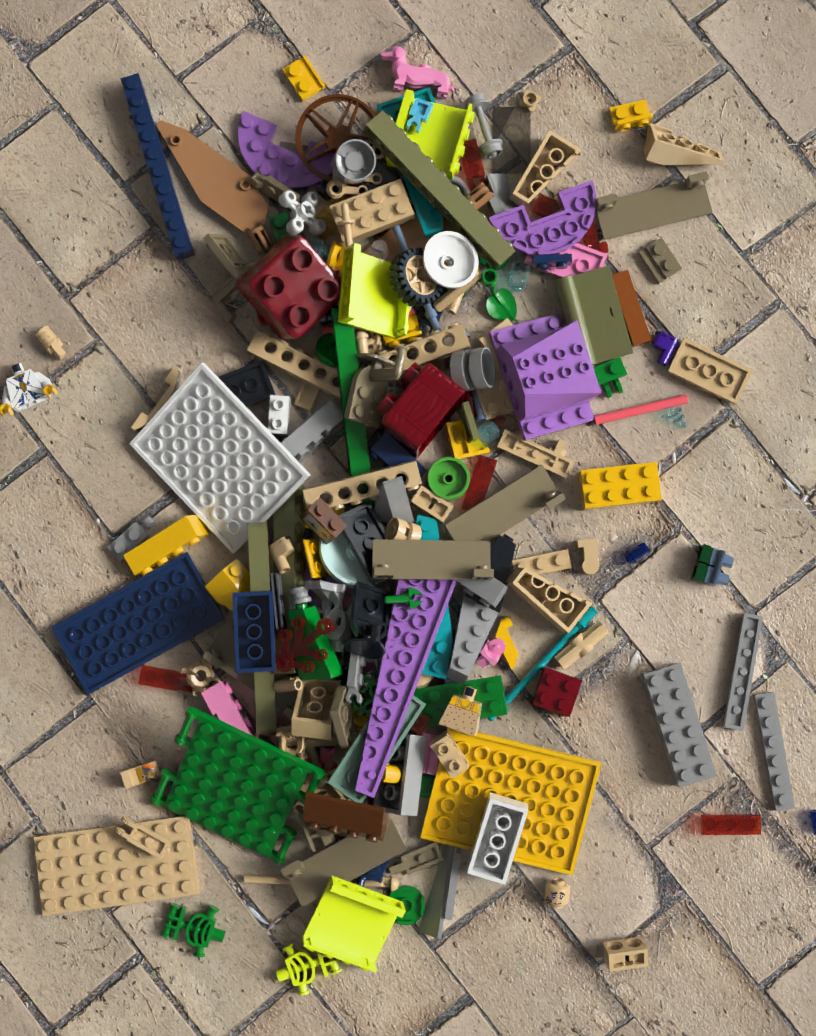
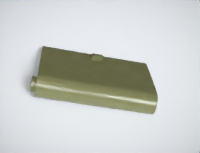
M609 265L554 280L566 325L576 320L578 321L593 368L594 364L633 354Z

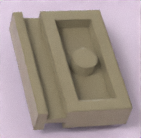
M662 237L638 252V255L658 285L682 270V267Z

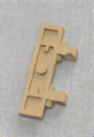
M505 429L497 448L537 466L543 465L546 470L565 479L568 477L574 464V460L565 457L566 452L563 449L566 441L562 439L558 440L555 449L551 447L547 449L530 440L523 441L521 432L518 430L514 434Z

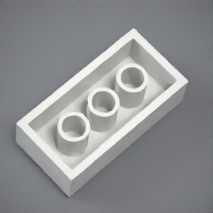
M489 793L467 864L468 874L506 884L527 817V803Z

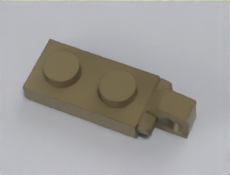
M256 172L250 178L249 183L277 202H279V196L287 190L294 192L296 201H299L300 195L270 175L267 177Z
M432 842L396 858L397 863L389 866L391 875L399 872L402 875H410L444 859L437 842Z

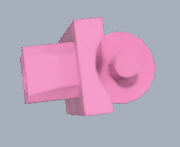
M494 638L491 641L488 639L484 643L476 662L483 669L490 663L494 666L505 651V642L500 638Z

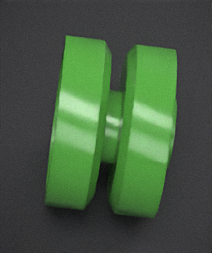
M452 457L441 458L433 463L429 470L428 488L446 502L455 501L462 497L468 489L470 474L466 465L459 459ZM446 476H450V479H452V481L447 482L445 480Z

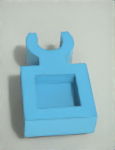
M415 98L409 111L411 119L407 121V130H410L412 125H416V133L421 131V122L427 123L434 108L433 103Z

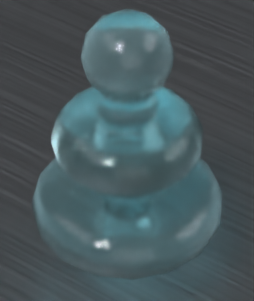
M670 407L671 412L668 414V418H674V423H680L682 428H686L687 422L683 420L685 416L680 414L682 408L677 407L674 409Z

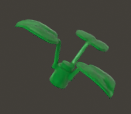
M479 255L478 261L483 265H487V269L481 274L482 277L477 282H480L485 287L490 286L493 295L486 301L488 314L497 320H506L507 318L510 321L515 320L517 306L513 294L505 288H501L495 293L496 285L494 283L498 277L497 273ZM509 259L505 263H503L497 270L504 268L507 265ZM441 286L443 290L439 293V298L449 291L446 287Z

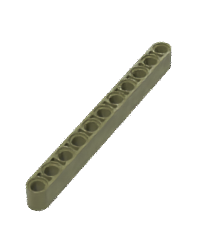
M267 522L247 523L250 591L270 590ZM273 671L254 672L257 736L276 735Z

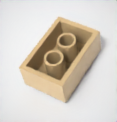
M301 680L303 686L298 691L291 719L292 735L331 740L333 720L329 718V707H332L333 695L336 694L337 687L341 686V680Z

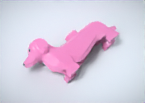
M395 46L388 52H380V57L383 60L392 62L391 73L395 79L393 90L403 92L405 85L410 89L430 87L438 90L436 98L447 99L448 90H454L450 86L449 76L444 72L430 69V66L426 64H420L419 67L407 64L405 51L402 47Z

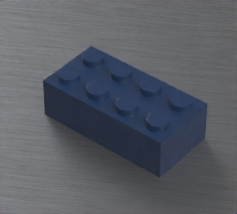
M273 591L232 592L236 673L276 671Z

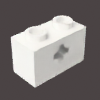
M270 395L268 430L274 437L289 436L290 396Z

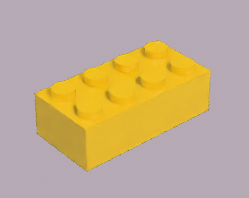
M657 462L580 470L578 472L582 511L655 503L662 500Z

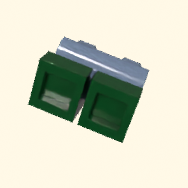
M706 544L700 545L696 559L698 563L694 566L691 580L712 586L717 584L727 585L729 575L720 573L722 566L732 568L734 558L727 555L726 551L712 548Z

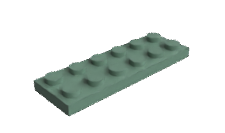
M414 695L388 762L426 705ZM370 717L326 782L352 801L363 803L367 796L356 792L355 787Z

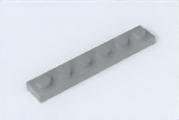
M742 613L723 727L744 730L763 616Z
M774 692L753 695L774 811L793 809L795 804Z

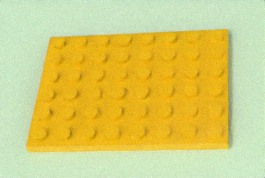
M447 727L448 732L468 760L469 769L452 779L439 760L420 838L472 851L486 802L491 792L528 804L527 817L513 861L573 876L602 764L601 761L482 732L472 736Z

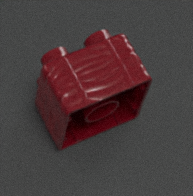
M300 235L284 236L250 270L241 276L235 284L240 293L282 339H298L340 300L341 280L311 244Z
M415 362L401 379L403 382L401 388L404 390L402 394L397 398L390 392L379 404L376 411L381 414L382 430L387 431L417 459L457 411L458 406L463 402L466 390L444 375L442 371L438 370L431 363L425 364L422 368Z

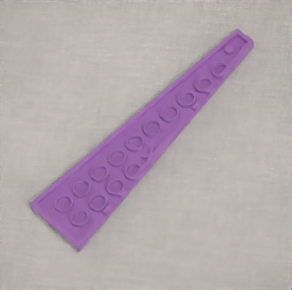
M398 579L395 595H406L408 587L420 591L422 595H412L409 599L415 602H423L412 610H409V605L406 603H393L385 642L386 653L382 656L355 787L356 792L372 798L376 795L457 580Z

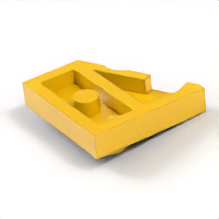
M461 420L445 424L453 458L461 460L490 453V449L485 447L479 439L471 443L467 441Z

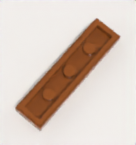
M625 270L612 274L632 346L635 347L651 342L652 340L629 271Z

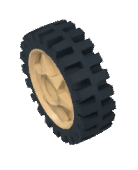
M411 248L394 257L395 259L391 262L393 265L389 267V270L392 271L389 273V278H393L390 281V285L395 286L392 290L394 293L398 292V299L403 298L402 302L404 304L408 303V306L419 307L435 301L440 296L439 293L442 292L443 288L427 274L423 265L422 248Z

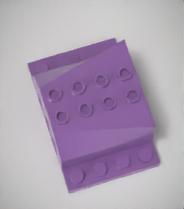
M557 313L488 333L523 441L595 420L589 402L602 392L577 320L563 326L560 314Z

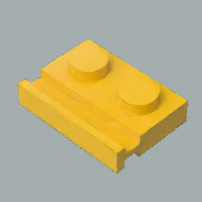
M305 55L300 60H296L282 69L302 102L317 94L321 89H325V84Z

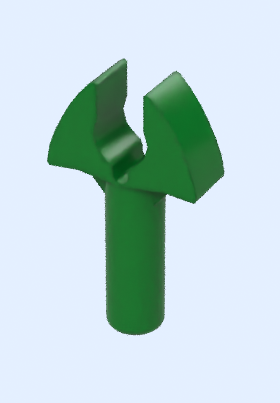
M408 587L406 595L385 596L384 602L386 604L406 603L409 605V610H412L423 601L415 602L409 598L412 595H422V593L417 589Z

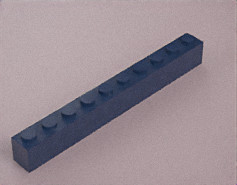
M139 73L120 78L174 255L177 260L194 256L195 251L143 82Z

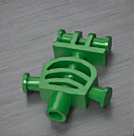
M169 903L170 910L165 915L169 919L163 922L164 929L163 932H160L161 936L171 938V930L175 929L172 940L176 941L180 929H186L187 942L191 946H196V952L193 953L195 957H205V953H203L204 947L207 948L211 940L223 942L226 931L215 928L217 919L214 918L216 912H219L217 907L209 904L207 913L198 912L188 922L184 921L187 907L184 906L179 916L176 914L181 906ZM196 918H202L198 924H193ZM173 920H177L178 923L175 924V923H172V921H173ZM208 920L205 927L201 926L203 921ZM190 931L194 932V939L191 937Z

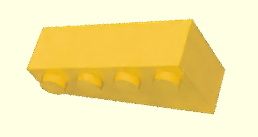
M197 515L185 516L123 556L134 575L142 574L144 576L153 571V567L165 564L169 561L170 557H175L184 552V549L197 544L201 539L210 535V532Z

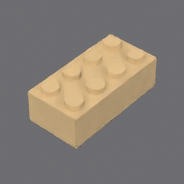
M401 179L329 206L344 246L343 226L338 225V222L342 221V203L348 204L350 220H355V223L351 225L353 243L415 219Z

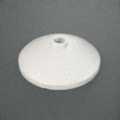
M444 231L434 235L425 245L423 265L429 277L440 286L460 288L468 284L476 275L478 255L473 244L465 236L457 232Z

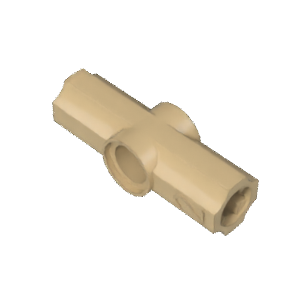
M598 620L586 631L574 637L568 643L569 645L553 658L565 670L578 658H582L594 648L593 646L607 636L609 632Z

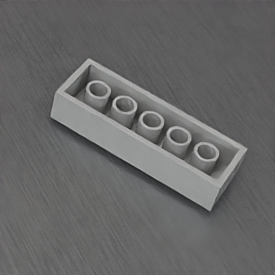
M674 663L640 674L675 786L681 788L716 777L717 774L681 663Z

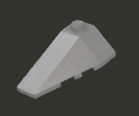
M402 476L382 482L378 493L379 499L375 500L374 511L380 522L387 527L389 521L396 517L406 522L414 523Z

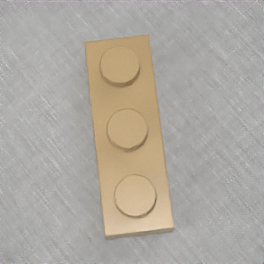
M568 549L512 560L513 572L517 567H521L541 575L572 568Z

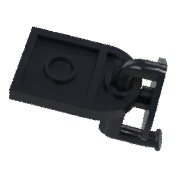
M359 581L354 584L350 627L355 637L344 644L345 653L342 668L344 675H348L351 653L369 659H378L386 653V649L380 640L386 636L389 629L391 604H386L384 598L385 596H392L391 592Z

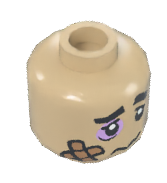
M554 877L553 880L546 882L544 900L548 903L549 907L561 909L568 904L571 889L569 884L560 877Z

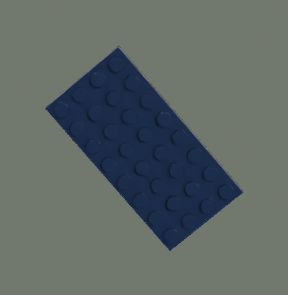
M188 552L51 627L87 695L94 693L225 620L214 598L205 589L206 584Z

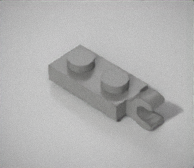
M149 516L141 525L138 522H134L107 548L122 562L125 559L124 554L142 544L150 536L146 531L156 522Z
M353 653L350 654L346 701L351 704L352 698L357 696L356 702L361 704L363 698L359 692L364 684L362 672L363 667L366 665V658Z

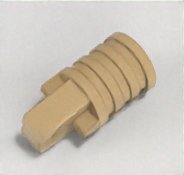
M49 326L41 328L35 334V337L42 343L49 354L54 353L59 360L66 356V352L62 348L63 343L50 330Z

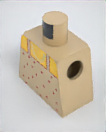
M465 686L463 696L453 695L439 724L476 736L478 734L482 707L481 702L474 700L477 689Z

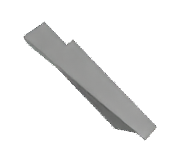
M506 174L486 175L485 182L490 192L494 195L487 202L492 216L515 208L514 203L508 199L511 192ZM515 251L511 256L514 266L524 262L527 254Z
M446 844L442 853L444 860L439 862L419 927L420 933L438 939L442 938L444 919L452 920L461 862V848Z

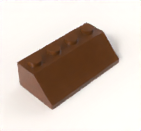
M306 791L303 820L308 825V828L314 830L325 828L327 832L332 834L343 832L346 833V836L356 839L358 836H361L373 843H377L378 840L383 841L389 819L385 808Z

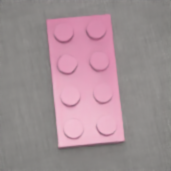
M576 243L570 249L559 253L572 254V263L568 268L556 269V267H549L547 270L539 271L558 278L569 275L574 276L603 267L607 254ZM526 255L523 264L532 268L533 256Z

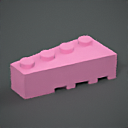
M220 681L201 693L214 717L217 716L219 720L261 739L260 736L253 733L251 729L253 724L248 716L244 717L241 710H243V707L238 699L234 700L231 695L233 689L228 682Z

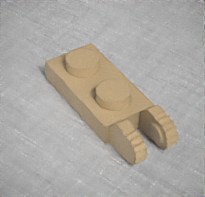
M125 816L122 817L121 821L132 827L133 830L129 833L123 828L117 827L115 832L126 838L128 842L162 859L172 841L138 822L136 823Z

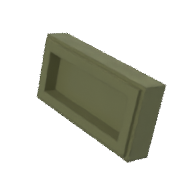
M469 401L458 406V411L467 441L471 443L480 437Z

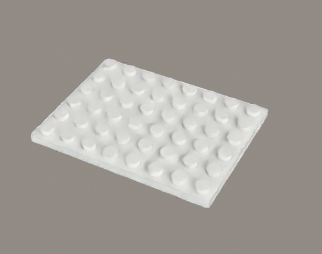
M201 363L129 443L233 554L237 553L248 541L247 523L266 522L310 476L309 472L205 363Z

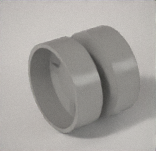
M359 139L344 142L335 152L332 159V168L336 177L343 183L350 185L363 182L372 174L376 166L374 150L368 143Z
M488 347L475 348L471 352L469 350H462L452 353L450 359L451 378L461 388L471 391L475 387L477 389H485L494 386L496 367L493 355Z

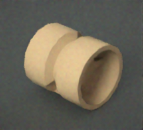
M394 517L387 524L385 539L420 540L422 530L420 525Z

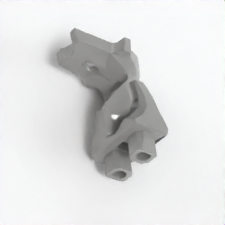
M321 580L305 581V589L312 590L322 600V610L320 607H316L319 616L323 615L321 621L334 652H343L344 642L352 639L348 616L342 608L345 585Z

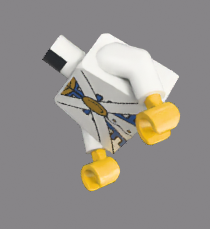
M21 363L11 366L14 376L6 380L7 385L4 387L0 413L2 417H5L4 414L6 412L13 415V410L20 412L50 399L52 392L58 394V392L53 387L50 379L40 372H34L31 369L24 371Z

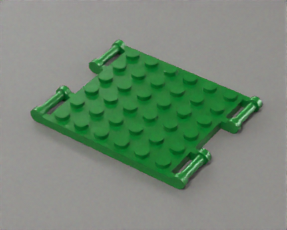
M188 707L181 730L174 739L177 745H185L188 749L178 773L167 768L162 769L161 779L155 794H152L150 798V803L154 806L160 805L180 816H187L191 821L272 859L275 864L283 865L286 859V852L292 840L297 836L295 829L285 825L288 815L296 799L300 800L301 804H305L306 792L300 789L307 774L309 773L313 777L306 791L314 793L319 781L324 778L325 771L196 708ZM193 719L199 720L193 737H188L187 734ZM171 780L174 783L168 797L165 798L162 795L167 782ZM281 833L285 838L279 851H275L273 848Z

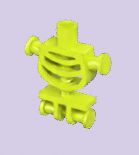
M290 943L282 948L288 955L285 959L287 967L276 970L279 982L291 978L293 986H298L299 988L297 995L301 996L309 994L306 984L314 980L316 966L321 965L325 977L329 976L328 965H330L332 970L330 972L331 975L341 972L342 968H339L337 963L339 959L333 957L325 961L324 957L326 956L316 951L318 958L313 959L306 950L301 949L295 952L292 947L293 943ZM301 956H305L309 961L305 962ZM311 968L312 975L307 978V970ZM300 972H304V978L300 980Z

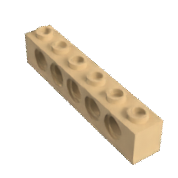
M456 323L448 326V330L443 332L440 330L434 331L427 338L418 337L413 339L411 344L406 346L405 344H400L394 347L395 350L387 352V350L381 351L376 355L391 360L397 356L396 347H407L402 370L403 375L415 362L424 367L427 363L432 364L450 357L453 352L472 348L464 326ZM452 337L453 343L445 346V338ZM434 344L435 350L431 353L426 352L427 345ZM410 351H417L415 359H408Z
M257 330L247 349L248 355L260 361L263 360L264 363L302 382L305 380L307 381L306 384L319 388L320 391L341 401L339 387L333 385V382L338 379L337 367H329L323 364L318 357L314 356L311 358L306 355V351L300 348L295 350L289 347L290 344L282 339L278 341L269 332ZM270 345L276 347L273 353H267L265 351L266 348ZM285 354L293 356L289 362L282 360ZM306 362L310 366L307 370H301L299 368L300 364ZM324 371L326 376L323 379H319L316 377V373Z
M413 460L304 488L303 494L306 506L308 508L320 498L322 493L330 495L331 500L326 504L332 507V510L343 508V504L350 502L351 505L360 504L363 502L362 499L370 498V500L379 499L378 493L380 488L376 485V481L380 478H384L386 481L394 479L399 473L406 476L404 485L408 491L418 489L422 481L417 462ZM359 484H367L369 490L366 493H360L357 489ZM341 488L349 490L350 495L347 498H342L339 495Z

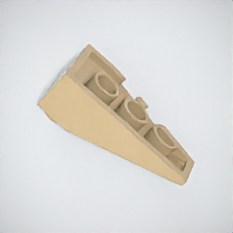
M652 123L649 124L643 150L645 159L649 163L661 165L723 164L724 160L721 152L701 143L695 145L684 135L682 138L671 134L672 130Z

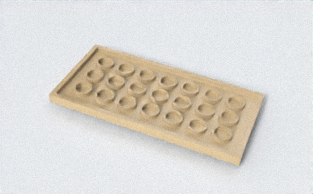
M178 816L138 822L172 841L162 859L128 842L126 838L115 832V829L119 827L131 833L133 828L126 824L35 836L34 845L42 916L199 895L191 820L187 816Z

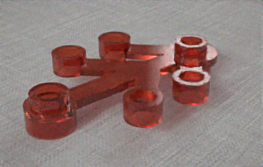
M303 617L294 618L292 620V627L295 629L294 648L290 652L291 630L283 629L279 632L282 646L281 653L275 659L277 669L283 673L289 672L292 668L300 669L303 673L313 672L315 666L312 661L301 662L294 659L301 655L315 658L319 662L326 660L328 653L325 649L315 650L307 647L321 635L332 633L334 630L333 621L329 618L320 619L317 622L316 629L303 640L305 619ZM320 652L323 654L322 658L319 656Z

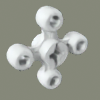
M290 190L283 192L279 196L280 205L292 209L290 212L291 220L286 225V230L290 235L299 234L304 228L303 223L309 225V231L314 236L321 235L326 230L325 222L322 219H315L313 217L315 214L314 206L319 201L318 195L315 192L306 193L302 197L301 203L296 201V195Z

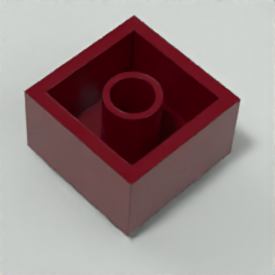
M543 667L531 704L570 717L582 680Z

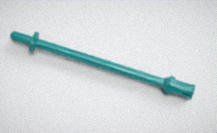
M593 606L588 608L569 633H565L505 696L507 706L579 629H586L588 622L598 614V611ZM497 716L489 717L487 719L489 721H493Z

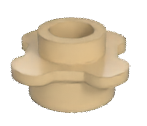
M526 90L523 98L519 100V105L521 107L525 106L529 111L533 112L536 110L537 103L541 101V97L531 90Z

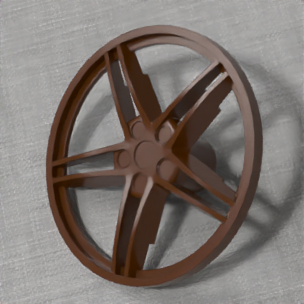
M344 94L327 95L311 103L302 113L296 128V148L305 167L318 178L330 182L333 176L320 172L310 162L332 152L335 154L338 148L348 140L354 138L370 140L367 136L351 134L350 132L358 107L371 120L376 116L370 107L361 100ZM327 102H349L336 126L314 109ZM351 104H354L355 108L348 126H345L342 123ZM310 113H314L317 117H319L320 120H322L326 125H328L329 128L325 130L310 115ZM308 118L325 139L304 153L301 133L304 122ZM324 144L327 147L326 150L312 156L311 158H306L308 154L314 152ZM376 148L375 154L380 155L381 150Z

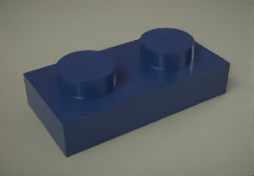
M572 254L534 255L532 268H537V270H547L549 267L566 269L572 263Z

